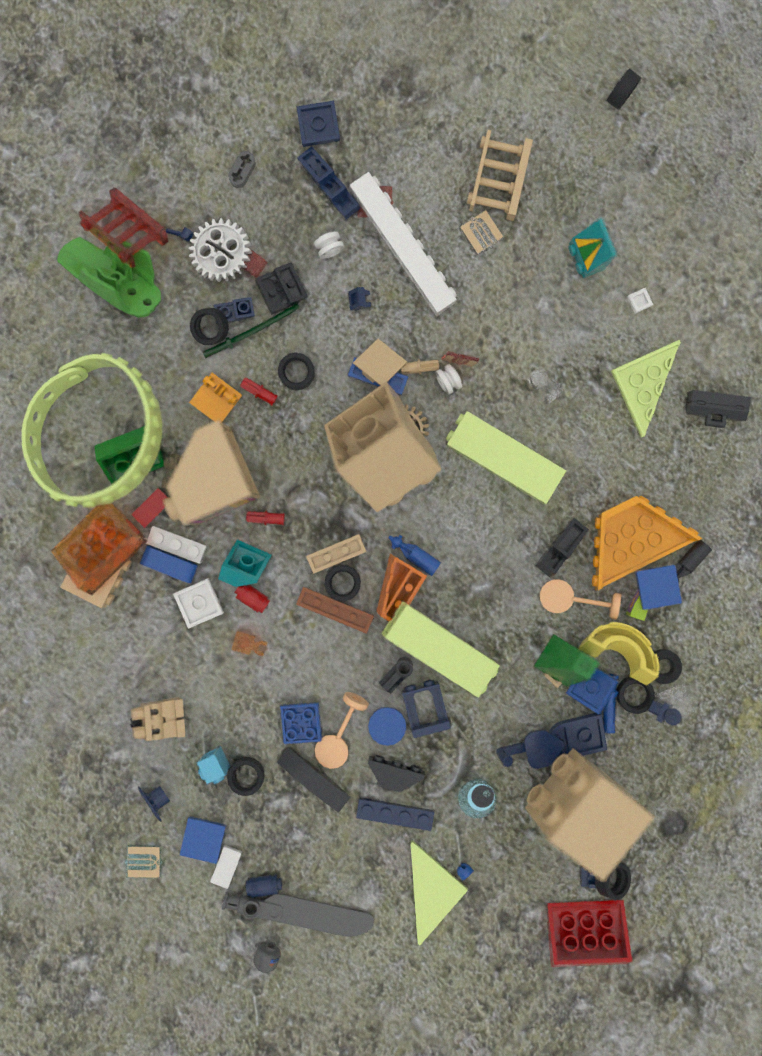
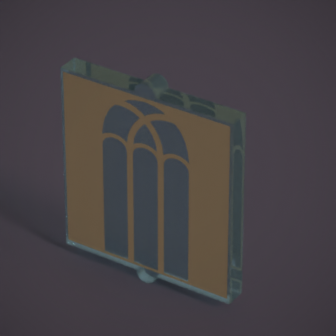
M127 846V859L125 861L127 864V878L161 877V864L163 862L161 859V846Z

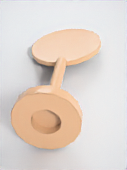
M553 579L542 587L540 601L543 607L552 613L567 611L573 602L609 607V617L617 620L620 610L621 593H614L611 603L574 597V591L566 581Z
M344 693L343 701L350 706V709L337 736L326 735L322 737L321 742L316 744V759L326 768H338L345 763L349 751L347 744L341 736L354 709L364 711L369 706L366 699L355 693Z

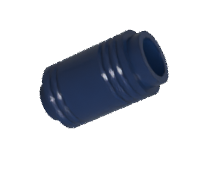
M277 874L253 877L250 880H246L247 896L252 898L279 894V890H282V879L278 878Z

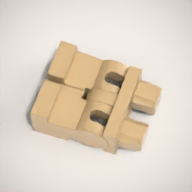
M180 697L141 703V707L131 709L132 720L142 719V726L132 727L134 739L151 741L172 737H186L184 719L181 718L184 717L183 699Z

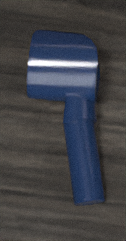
M184 227L182 232L166 228V233L176 235L187 242L194 235L186 227Z

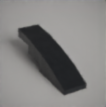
M288 747L278 759L277 763L335 811L340 812L351 798L324 772H320L291 747Z

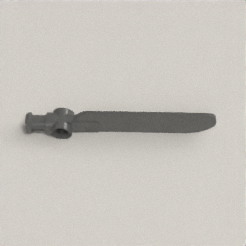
M225 892L222 910H225V908L236 910L237 913L243 914L248 919L257 917L346 937L364 934L372 929L374 924L373 916L367 912L280 893L271 895L263 900L259 897L252 898L245 895L239 897ZM248 904H255V905H256V908H255V909H249V908L247 907V905H248Z

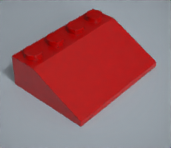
M624 900L547 903L551 967L616 965L632 962Z

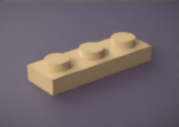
M358 534L306 557L314 574L367 551Z

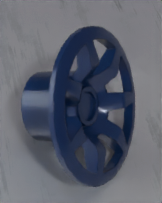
M138 786V790L158 821L162 822L158 810L169 803L170 800L160 786L149 793H145Z

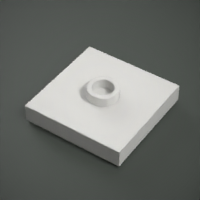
M209 578L173 593L188 629L224 613Z

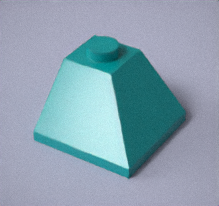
M236 540L222 564L218 579L234 587L255 584L261 577L272 555L240 540Z

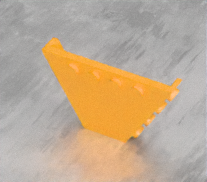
M635 496L599 514L595 518V529H598V534L594 538V548H597V554L593 557V567H596V575L592 576V586L595 587V591L600 590L602 587L702 538L698 536L699 533L693 528L689 527L687 529L681 525L682 521L675 517L670 518L665 515L666 511L662 508L650 505V501L645 497Z

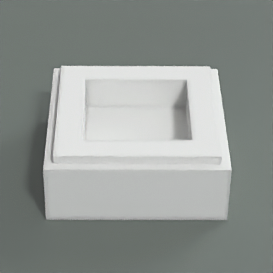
M646 288L627 296L634 314L653 306Z

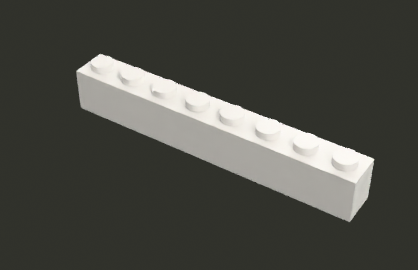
M367 172L350 184V192L434 314L438 316L456 303L457 299L455 297L457 295L452 287L448 288L444 282L446 279L441 271L437 272L435 269V262L430 255L426 256L423 251L424 246L420 240H415L412 235L413 230L409 224H404L401 219L402 214L398 208H393L390 203L391 198L387 192L383 193L379 188L381 185L376 176L372 177Z

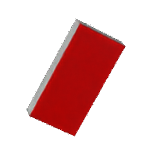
M157 488L131 515L144 528H147L166 509L164 499L168 498V496L160 488Z

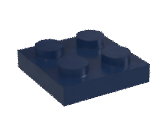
M334 100L296 106L303 147L340 141Z

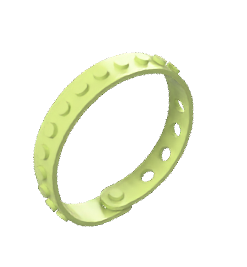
M101 353V355L91 354L63 365L58 370L59 374L44 383L28 405L22 425L23 455L28 469L36 482L45 491L50 493L49 496L60 502L63 499L66 500V505L77 507L80 504L85 508L110 504L134 490L147 476L157 458L162 440V417L159 402L152 392L151 385L141 377L142 373L135 367L129 368V362L120 357L116 360L112 358V355ZM102 367L123 369L138 389L145 409L146 426L140 451L129 470L110 487L91 495L68 496L52 481L42 458L41 432L46 415L58 397L70 387L87 379L89 372ZM48 392H51L50 396L44 399V396ZM37 412V419L33 421V416ZM30 435L33 439V445L30 442Z

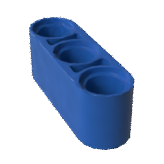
M149 545L146 546L140 564L186 583L192 582L198 567L195 563Z

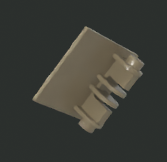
M175 453L168 454V458L165 457L164 469H166V476L162 478L164 492H169L167 486L182 455Z

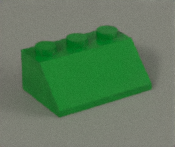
M145 426L94 446L96 461L112 485L123 477L134 463L143 443ZM160 449L149 472L164 467V458Z

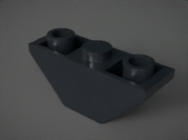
M380 755L369 756L368 765L382 788L402 792L425 777V772L420 766L411 765L409 767L403 765V762L398 760L387 761L385 757Z

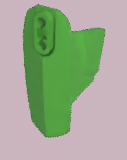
M78 237L65 244L59 251L57 261L85 286L119 310L141 318L149 316L161 303V291L154 284V269L150 254L146 250L122 239L110 238L105 250H102L87 240Z

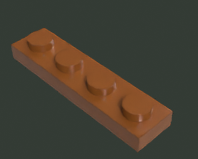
M306 587L302 588L296 603L298 606L366 634L374 618V615Z

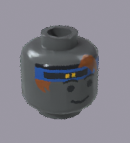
M273 942L261 943L257 947L253 959L257 970L262 973L274 971L281 957V951Z

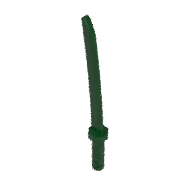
M297 303L231 339L230 337L225 338L226 341L202 351L204 357L208 358L227 348L233 349V344L293 313L299 308V304Z

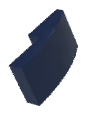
M252 297L214 304V308L222 311L229 323L255 317Z

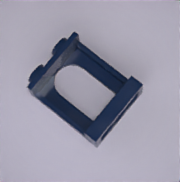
M434 679L427 680L421 686L416 687V684L404 687L405 690H402V696L413 739L451 729L438 681L435 682ZM428 690L432 694L438 720L420 725L414 703V694Z

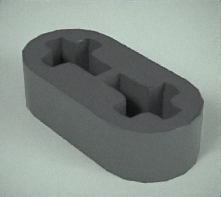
M241 152L229 172L230 183L235 188H241L247 183L255 167V158L251 152ZM249 157L251 163H246L244 166L243 159L246 160ZM241 172L242 180L235 182L234 176H238Z

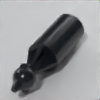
M702 540L696 541L678 561L676 568L678 583L679 578L691 574L712 551Z

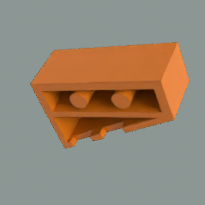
M390 553L376 612L384 619L391 621L402 601L410 605L427 575Z

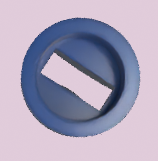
M462 863L457 868V874L462 881L474 871L466 863Z

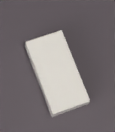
M224 845L210 882L228 889L242 851Z

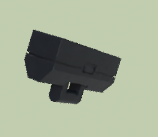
M692 390L687 392L686 414L705 417V426L725 428L726 420L746 421L751 397ZM716 415L721 416L720 420L711 419V416Z

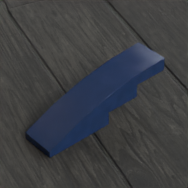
M312 146L297 157L300 164L345 220L361 209L359 203L348 192L347 187L335 175L334 170Z

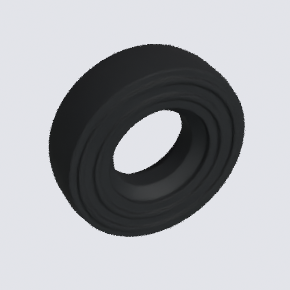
M667 649L655 651L654 654H657L658 661L667 659L671 663V670L666 674L659 673L658 678L654 681L660 684H669L676 681L682 672V663L678 655Z

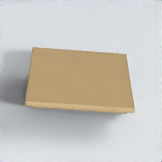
M379 339L353 362L355 366L362 370V374L372 383H378L380 386L388 382L407 363L406 360Z

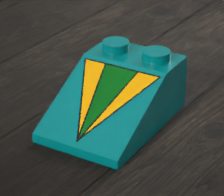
M602 218L574 236L568 246L571 256H574L577 262L575 264L576 270L583 278L605 270L617 256Z

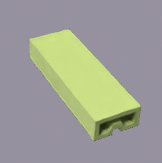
M467 411L465 415L460 414L455 422L458 425L456 430H451L445 439L448 441L446 446L542 504H547L566 470Z
M402 601L394 613L395 616L388 622L381 634L395 645L479 698L486 691L487 684L491 678L497 675L500 665Z

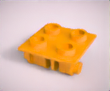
M211 373L209 377L206 376L203 379V385L189 403L214 422L217 420L223 422L242 397V394L214 373Z

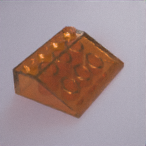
M112 502L110 504L97 505L51 552L76 587L93 595L147 542V539Z

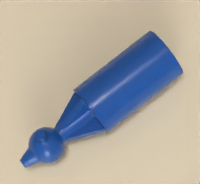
M401 535L388 537L391 541L392 549L400 547L406 559L428 575L432 576L441 564L440 561L417 545L403 543Z

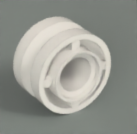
M337 231L326 233L314 242L316 249H321L318 252L321 259L333 257L344 249L343 242L338 241L340 235Z
M447 364L444 366L445 371L439 369L435 373L441 388L450 395L453 393L454 387L456 389L462 388V381L455 368Z

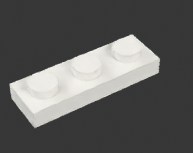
M152 526L146 542L148 545L201 564L207 545L156 526Z

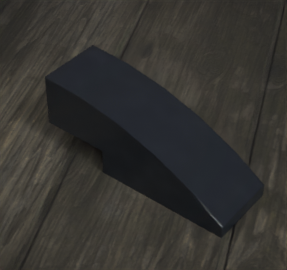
M573 518L535 566L548 577L554 576L565 560L571 556L589 529Z

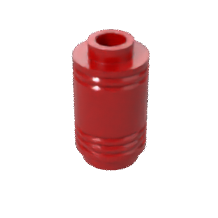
M251 585L238 586L234 592L237 594L236 599L257 613H263L270 602L267 599L268 596Z

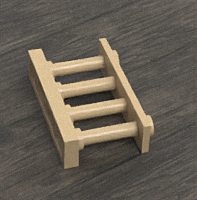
M487 130L486 136H482L480 148H483L474 191L473 193L469 192L467 204H470L469 211L473 212L475 204L504 210L507 213L506 219L514 221L533 140L525 138L523 145L516 146L490 140L491 130ZM487 148L517 154L520 157L519 164L515 163L513 165L485 158ZM483 166L511 172L516 176L515 182L510 184L481 177ZM482 185L509 191L508 194H512L510 201L503 202L477 196L478 187Z

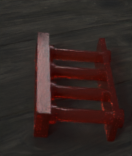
M114 187L109 191L111 203L91 217L82 210L78 212L81 218L80 224L85 231H90L117 254L121 262L127 263L134 268L136 265L132 255L152 241H157L162 246L169 241L166 230L162 225ZM114 210L122 212L121 215L104 227L97 224L98 221ZM127 220H132L135 223L116 238L109 234ZM140 230H144L147 233L146 236L128 249L122 245L124 241Z

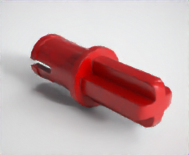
M247 377L241 382V388L255 395V398L258 397L273 406L278 395L265 389L264 385L260 386Z
M267 510L265 512L248 511L246 521L264 523V525H284L285 513H269Z

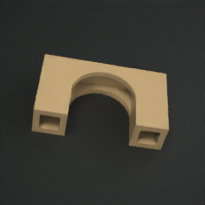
M94 518L86 536L104 544L110 549L114 558L113 569L102 580L93 579L75 569L69 570L60 588L100 608H104L107 605L110 606L115 597L113 593L116 588L118 589L123 582L121 577L124 571H128L130 568L132 555L136 554L139 550L140 538L102 519Z

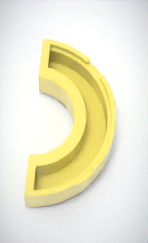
M618 622L601 625L589 634L578 648L594 658L604 650L611 649L619 652L629 663L630 677L645 685L658 678L659 661L657 654H654L651 648V642L644 634L630 625Z

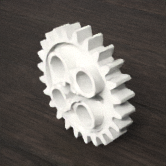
M220 218L219 223L212 219V225L205 222L206 228L203 229L199 226L198 228L201 232H194L193 234L196 236V239H190V242L194 245L189 247V250L193 252L189 255L193 260L191 262L192 265L196 267L198 273L202 272L201 275L204 278L208 276L211 281L216 277V280L220 282L223 277L227 282L229 275L235 279L234 273L242 274L240 268H247L244 261H250L247 254L252 252L247 247H250L251 243L246 241L249 237L247 234H243L244 230L242 227L238 229V224L235 222L232 225L229 219L226 223H224L222 218ZM221 234L219 240H214L216 235ZM209 241L213 243V245H215L218 249H223L226 252V254L234 257V259L228 258L221 251H216V249L213 246L207 244L206 242ZM237 244L234 250H229L231 245ZM211 250L208 256H203L205 251ZM222 260H227L224 266H219Z

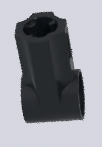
M401 657L397 660L396 664L379 681L383 689L391 694L406 677L412 674L413 663L411 659ZM402 663H407L410 668L407 671H402L399 666Z

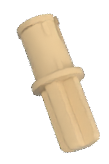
M420 359L415 362H407L401 368L403 375L414 373L421 375V372L439 370V361L420 362Z

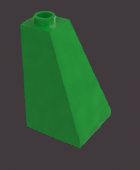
M553 634L535 662L534 667L548 674L553 679L560 681L563 685L570 686L588 681L599 665V662Z

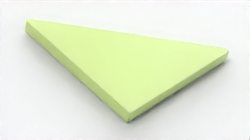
M680 340L611 371L640 437L646 435L667 375L675 359L678 346L681 343Z
M412 840L411 856L417 941L421 945L464 896L468 888Z

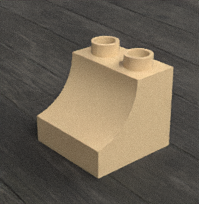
M387 382L324 425L336 471L376 512H379L388 505L393 506L399 503L406 493L418 485L429 483L433 480L436 473L441 471L433 447L410 417L398 394Z

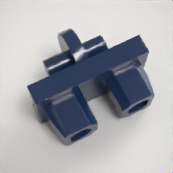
M653 701L648 712L658 716L656 721L660 723L666 721L669 725H677L682 719L680 711L672 708L673 705L668 702L663 705L658 701Z

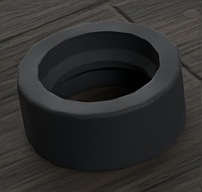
M629 68L615 85L606 101L619 110L640 82L641 76Z
M204 308L196 311L191 317L190 331L198 343L215 345L227 337L229 322L222 311L216 308ZM206 315L213 316L218 323L219 330L213 338L206 337L201 330L200 323Z
M297 352L289 353L280 361L278 376L287 388L296 391L303 390L314 380V365L306 355ZM295 360L302 361L308 370L307 377L298 383L288 380L285 374L286 366Z
M339 565L328 572L324 585L326 592L331 598L344 602L351 600L357 595L361 587V579L354 568L349 565ZM339 572H347L354 579V587L347 594H339L332 587V579Z
M630 676L624 678L616 689L618 691L616 698L619 705L633 714H641L648 711L652 702L655 701L653 686L651 684L645 685ZM640 684L645 688L646 699L641 705L632 706L626 702L624 692L629 685Z
M239 758L228 771L227 781L229 787L238 795H253L264 782V768L255 758ZM244 765L253 767L257 772V781L254 785L247 788L240 786L235 780L236 770Z
M618 862L604 881L595 876L597 891L610 899H622L630 888L631 872L626 864ZM616 870L617 879L614 886L610 889V879Z

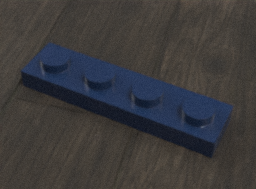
M359 797L356 818L431 831L435 812L430 809Z

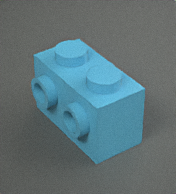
M221 746L205 753L197 762L200 768L198 769L199 775L207 784L210 782L216 784L222 781L231 767Z

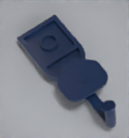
M592 713L557 722L551 727L549 732L544 729L530 732L526 735L524 742L500 747L496 750V754L503 763V766L510 767L513 763L511 755L526 752L528 764L534 769H539L552 765L556 757L562 754L568 755L572 748L583 756L607 750L602 714Z

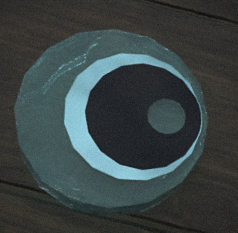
M473 779L461 787L458 793V802L461 810L467 816L483 818L494 810L496 794L488 782L482 779Z

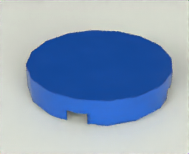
M381 707L374 711L370 717L368 724L369 734L378 744L385 746L394 745L405 735V718L396 708Z

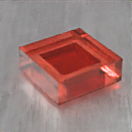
M251 250L252 253L248 254L250 261H244L247 268L243 269L257 278L268 262Z

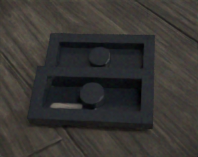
M292 262L277 267L273 272L255 279L271 315L293 306L308 297Z

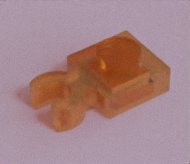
M237 631L231 650L248 655L254 650L257 655L263 656L265 652L259 650V645L267 646L268 643L264 640L256 642L255 635Z

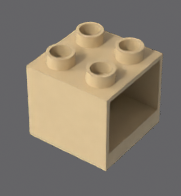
M572 748L568 755L562 754L554 761L551 768L552 775L544 785H536L530 791L527 797L528 805L525 809L551 843L604 881L654 817L625 788Z

